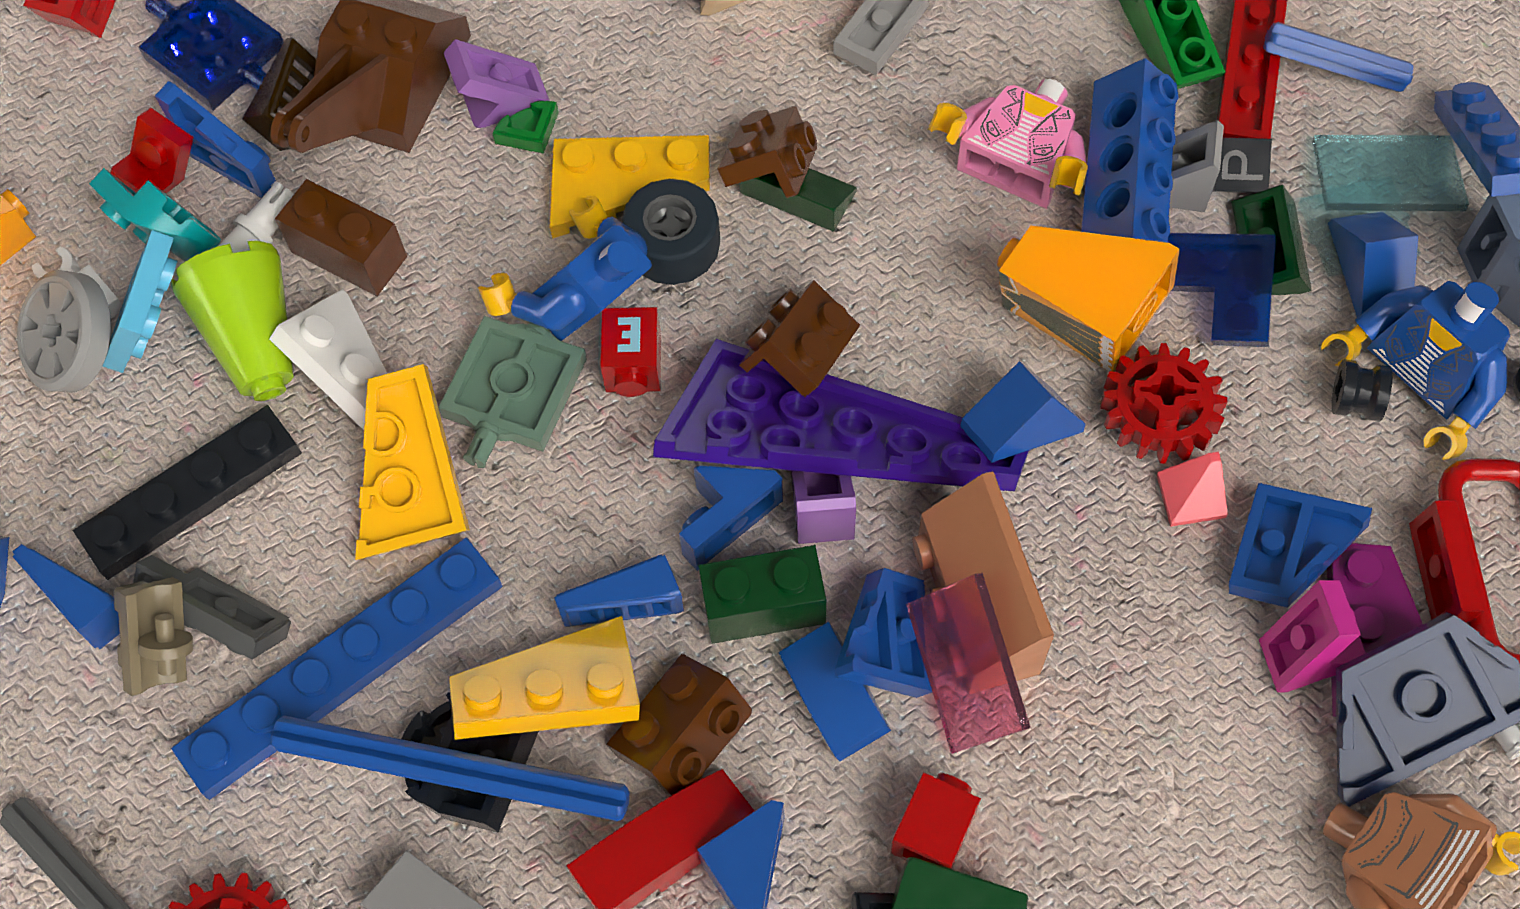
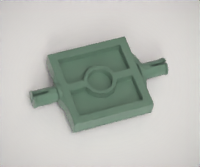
M484 316L438 407L442 418L469 426L476 432L467 452L463 455V459L472 466H475L476 463L478 468H485L486 462L496 442L499 440L512 441L544 452L586 363L585 349L560 341L550 333L549 329L533 323L508 324Z

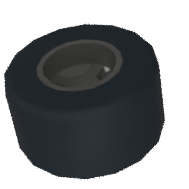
M665 179L655 181L636 191L625 205L622 223L638 231L647 244V257L651 261L652 267L643 274L644 277L656 283L671 285L690 282L706 273L717 259L721 242L719 218L714 201L701 187L685 180Z

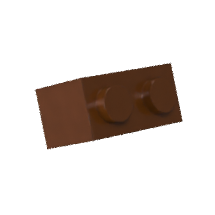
M308 179L302 183L275 218L291 253L377 297L407 258L394 222Z

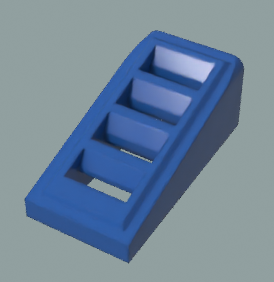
M23 544L12 551L14 553L12 557L72 626L94 648L102 649L120 634L119 614L115 611L114 597Z
M662 554L564 591L554 597L565 627L603 623L620 616L623 617V620L684 612L681 592L668 560Z

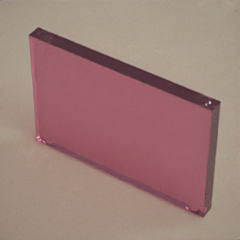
M983 573L973 574L906 604L951 754L1030 729L1028 716Z

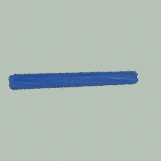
M282 716L277 719L271 734V745L279 752L615 821L624 818L629 805L630 791H628V787L624 784L288 716Z

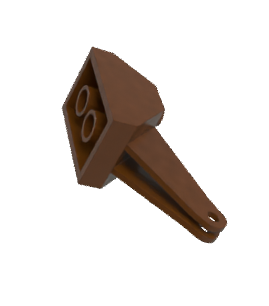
M340 0L320 34L314 78L294 99L276 113L271 126L272 143L283 148L289 146L293 151L304 153L311 149L354 136L410 153L451 75L444 55L445 50L455 39L467 43L471 37L467 17L411 0Z

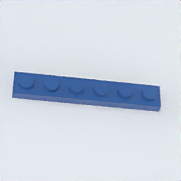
M467 537L177 743L171 748L202 795L208 800L212 799L277 751L271 745V734L278 718L288 716L318 722L501 589L503 586L499 577Z

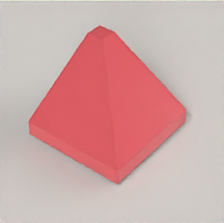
M1219 451L1207 453L1157 472L1156 476L1170 527L1227 517L1224 478Z

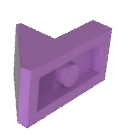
M456 39L444 52L453 82L458 93L463 94L476 128L497 124L506 115L511 117L521 110L530 108V103L550 101L535 63Z

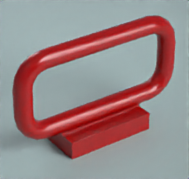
M1470 458L1456 461L1444 470L1438 483L1439 500H1435L1409 523L1430 617L1433 620L1447 612L1469 624V626L1478 631L1481 636L1492 644L1502 648L1520 661V654L1508 651L1500 643L1497 636L1462 494L1463 485L1470 481H1505L1515 485L1520 490V462L1503 458Z

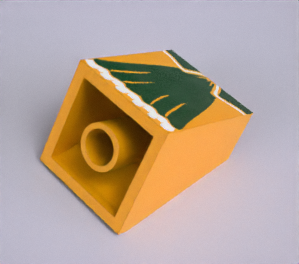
M1030 225L1021 240L1014 237L1007 243L997 261V267L1000 268L999 285L1001 287L1003 307L1108 372H1115L1119 358L1122 355L1126 356L1173 289L1180 249L1166 242Z

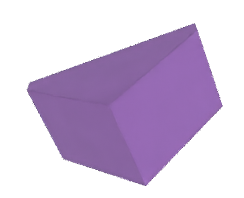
M791 470L798 544L854 540L856 496L851 476Z

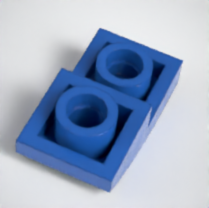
M828 621L778 653L832 753L840 762L887 734L891 729L867 685L835 677V667L843 643L836 630Z

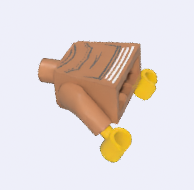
M1389 792L1383 796L1369 818L1339 803L1329 814L1323 829L1325 837L1347 848L1341 862L1346 883V895L1354 909H1458L1484 868L1495 875H1506L1519 870L1516 863L1506 858L1503 848L1510 854H1519L1520 834L1513 831L1498 835L1496 833L1497 827L1492 821L1455 794H1411L1405 796L1396 792Z

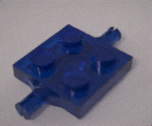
M146 0V10L154 14L162 22L157 31L138 48L147 62L214 111L244 84L250 85L255 90L259 89L267 74L262 70V67L278 54L284 40L281 33L235 0H190L180 6H175L168 0Z

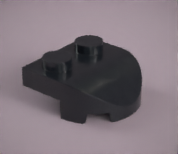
M449 692L446 694L449 701L441 704L431 713L419 711L411 720L401 738L402 740L526 764L539 731L454 739ZM405 778L408 787L405 792L412 799L442 818L498 833L512 800Z

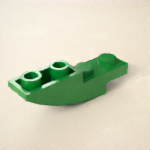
M1119 0L1139 42L1152 63L1160 71L1168 74L1177 84V89L1224 75L1225 69L1197 0Z

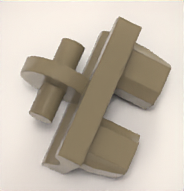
M174 577L150 583L140 581L117 587L113 592L115 611L119 614L120 643L117 645L118 665L122 667L123 691L131 696H135L157 685L187 681L186 656L193 651V636L190 632L184 631L182 582Z

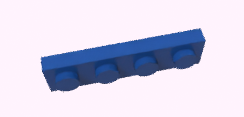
M1464 82L1455 85L1452 90L1436 91L1435 113L1490 196L1520 194V126L1490 86L1476 82Z

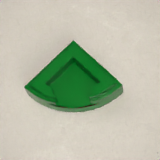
M536 101L530 103V108L521 110L511 117L509 115L503 117L492 133L495 144L544 154L559 114L557 102Z

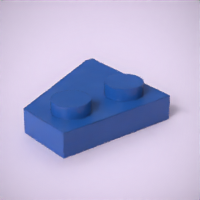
M170 81L155 95L166 118L194 137L190 151L191 158L260 198L271 188V185L276 181L269 167L271 160L259 146L242 139Z
M1258 483L1229 581V594L1288 608L1369 526L1372 508Z
M887 568L867 574L835 667L836 678L915 698L934 692L924 580Z

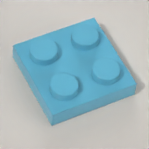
M154 230L151 231L133 272L102 367L123 373L131 356L139 359L142 358L148 339H151L161 312L159 305L162 297L170 285L177 265V260L168 257L173 237Z

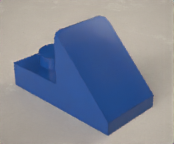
M696 466L693 468L697 490L712 505L710 509L704 506L691 514L679 533L682 555L697 571L699 570L698 565L707 564L783 502L782 477L775 470Z

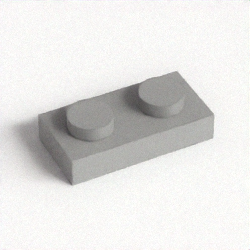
M865 0L833 41V54L877 75L929 7V0Z

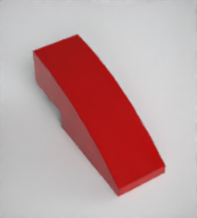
M720 769L637 816L570 862L566 867L595 909H632L657 889L662 893L698 866L701 862L697 849L755 810L725 771Z

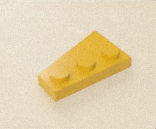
M709 135L554 139L550 209L552 239L570 233L569 227L576 226L569 211L572 209L579 213L589 209L584 198L590 195L598 198L608 217L616 218V213L625 210V205L634 193L651 182L665 179L685 180L701 187L706 192L710 191Z
M422 364L369 378L367 383L363 448L365 449L363 487H360L359 508H361L359 539L356 540L355 560H362L470 531L428 367Z
M622 616L449 676L454 739L639 721L640 703Z

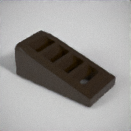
M293 37L285 39L242 118L279 151L290 149L289 146L286 148L276 146L271 141V126L278 107L283 108L289 103L283 97V93L285 91L294 99L314 78L316 58ZM295 60L309 72L308 77L293 65ZM289 75L302 86L301 90H298L288 81Z

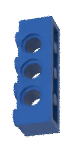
M1146 58L1094 81L1087 159L1088 169L1086 173L1081 232L1167 243L1170 234L1169 209L1170 193L1173 188L1171 173L1173 146L1176 141L1174 127L1178 90L1177 84L1168 74L1160 71Z

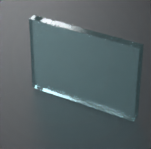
M1314 135L1312 145L1326 211H1466L1469 206L1451 136Z

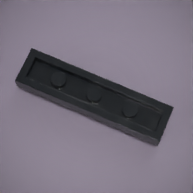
M266 405L72 531L99 572L109 580L302 454V452L269 405Z

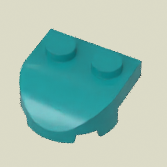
M103 168L89 183L105 200L99 208L116 224L125 230L131 223L136 227L132 232L145 244L152 230L173 237L170 251L184 262L199 253L217 247L221 243V238L209 226L149 180L138 192H135Z

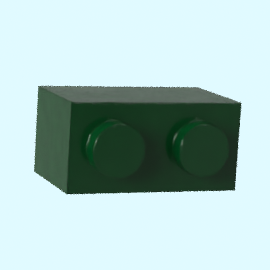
M816 545L698 565L711 644L824 625L826 623L827 599Z

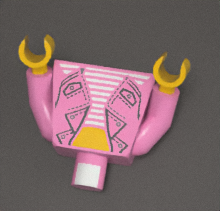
M1044 79L1040 82L1034 93L1016 85L1007 86L997 98L989 97L964 110L950 103H940L937 105L927 130L931 132L935 130L945 132L947 134L946 141L951 145H955L958 138L962 137L960 140L957 170L1045 209L1049 206L1055 186L1057 185L1074 189L1073 194L1075 195L1081 194L1088 169L1083 137L1073 130L1076 118L1075 112L1063 106L1068 92L1061 83L1052 79Z

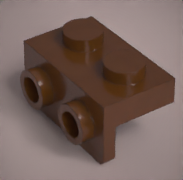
M796 105L771 114L767 110H760L749 114L739 122V127L728 144V148L717 168L725 186H732L774 172L786 198L798 195L817 150L815 132L808 121H802Z
M813 280L798 294L791 288L788 289L770 307L768 313L773 317V320L765 319L746 339L745 343L751 349L739 366L748 373L765 359L801 395L806 397L820 385L860 327V324L841 304L837 303Z
M681 654L641 701L639 721L624 722L606 745L619 759L655 780L670 797L699 781L704 772L750 717L752 708L728 677Z

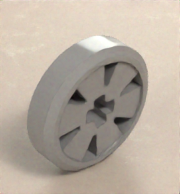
M54 270L43 275L33 285L23 303L17 328L19 356L27 376L40 389L74 393L87 387L98 375L108 353L111 339V317L108 303L100 285L92 277L83 273Z

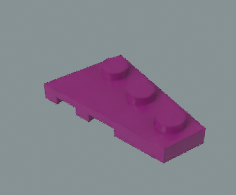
M1352 543L1327 568V580H1340L1348 603L1355 614L1356 623L1361 634L1359 637L1365 653L1423 625L1391 546ZM1335 675L1331 677L1333 717H1336Z

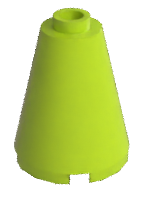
M247 241L250 251L233 253L230 244H226L199 253L180 264L175 270L179 280L171 279L170 284L173 293L241 395L253 396L255 401H267L282 395L287 390L285 385L293 379L294 375L292 361L269 340L277 326L287 320L282 266L277 249L271 243Z

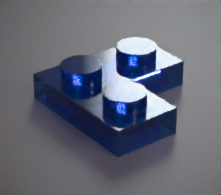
M1170 233L1167 243H1171L1180 249L1175 283L1171 291L1215 292L1212 344L1220 346L1269 347L1276 236L1271 234Z

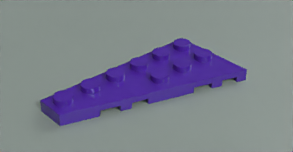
M715 339L654 440L653 457L960 487H963L981 474L993 471L1000 490L1012 492L1016 490L1030 451L1028 450L991 463L960 427L963 417L828 374L814 391L804 397L765 359L748 373L744 371L739 364L750 349L719 339Z

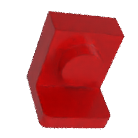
M150 107L137 117L130 154L113 165L111 173L135 192H138L149 180L164 193H168L184 181L194 137Z

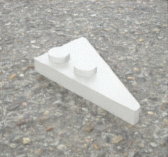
M342 289L279 324L269 340L364 430L368 379L387 374L349 295Z

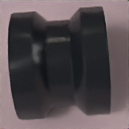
M1342 360L1333 387L1332 413L1346 416L1351 412L1363 413L1367 420L1380 422L1386 413L1390 400L1393 380L1391 367L1377 365L1372 369L1361 368L1357 361Z

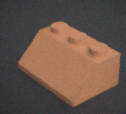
M993 471L984 473L921 513L919 533L917 536L912 537L913 549L921 570L930 568L936 588L930 589L935 615L939 623L948 621L954 638V642L949 643V653L954 670L959 678L967 676L972 693L1040 675L1054 637Z

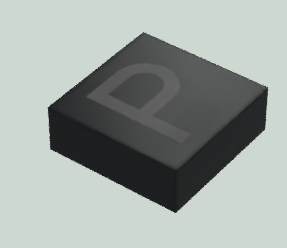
M1223 138L1220 171L1212 192L1258 193L1269 189L1272 139Z

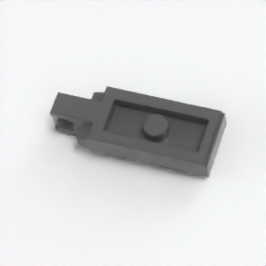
M153 555L136 563L133 583L140 581L150 583L170 577L181 581L184 625L197 629L221 642L236 654L244 655L253 660L285 640L288 636L291 625L288 616L199 568L185 573Z

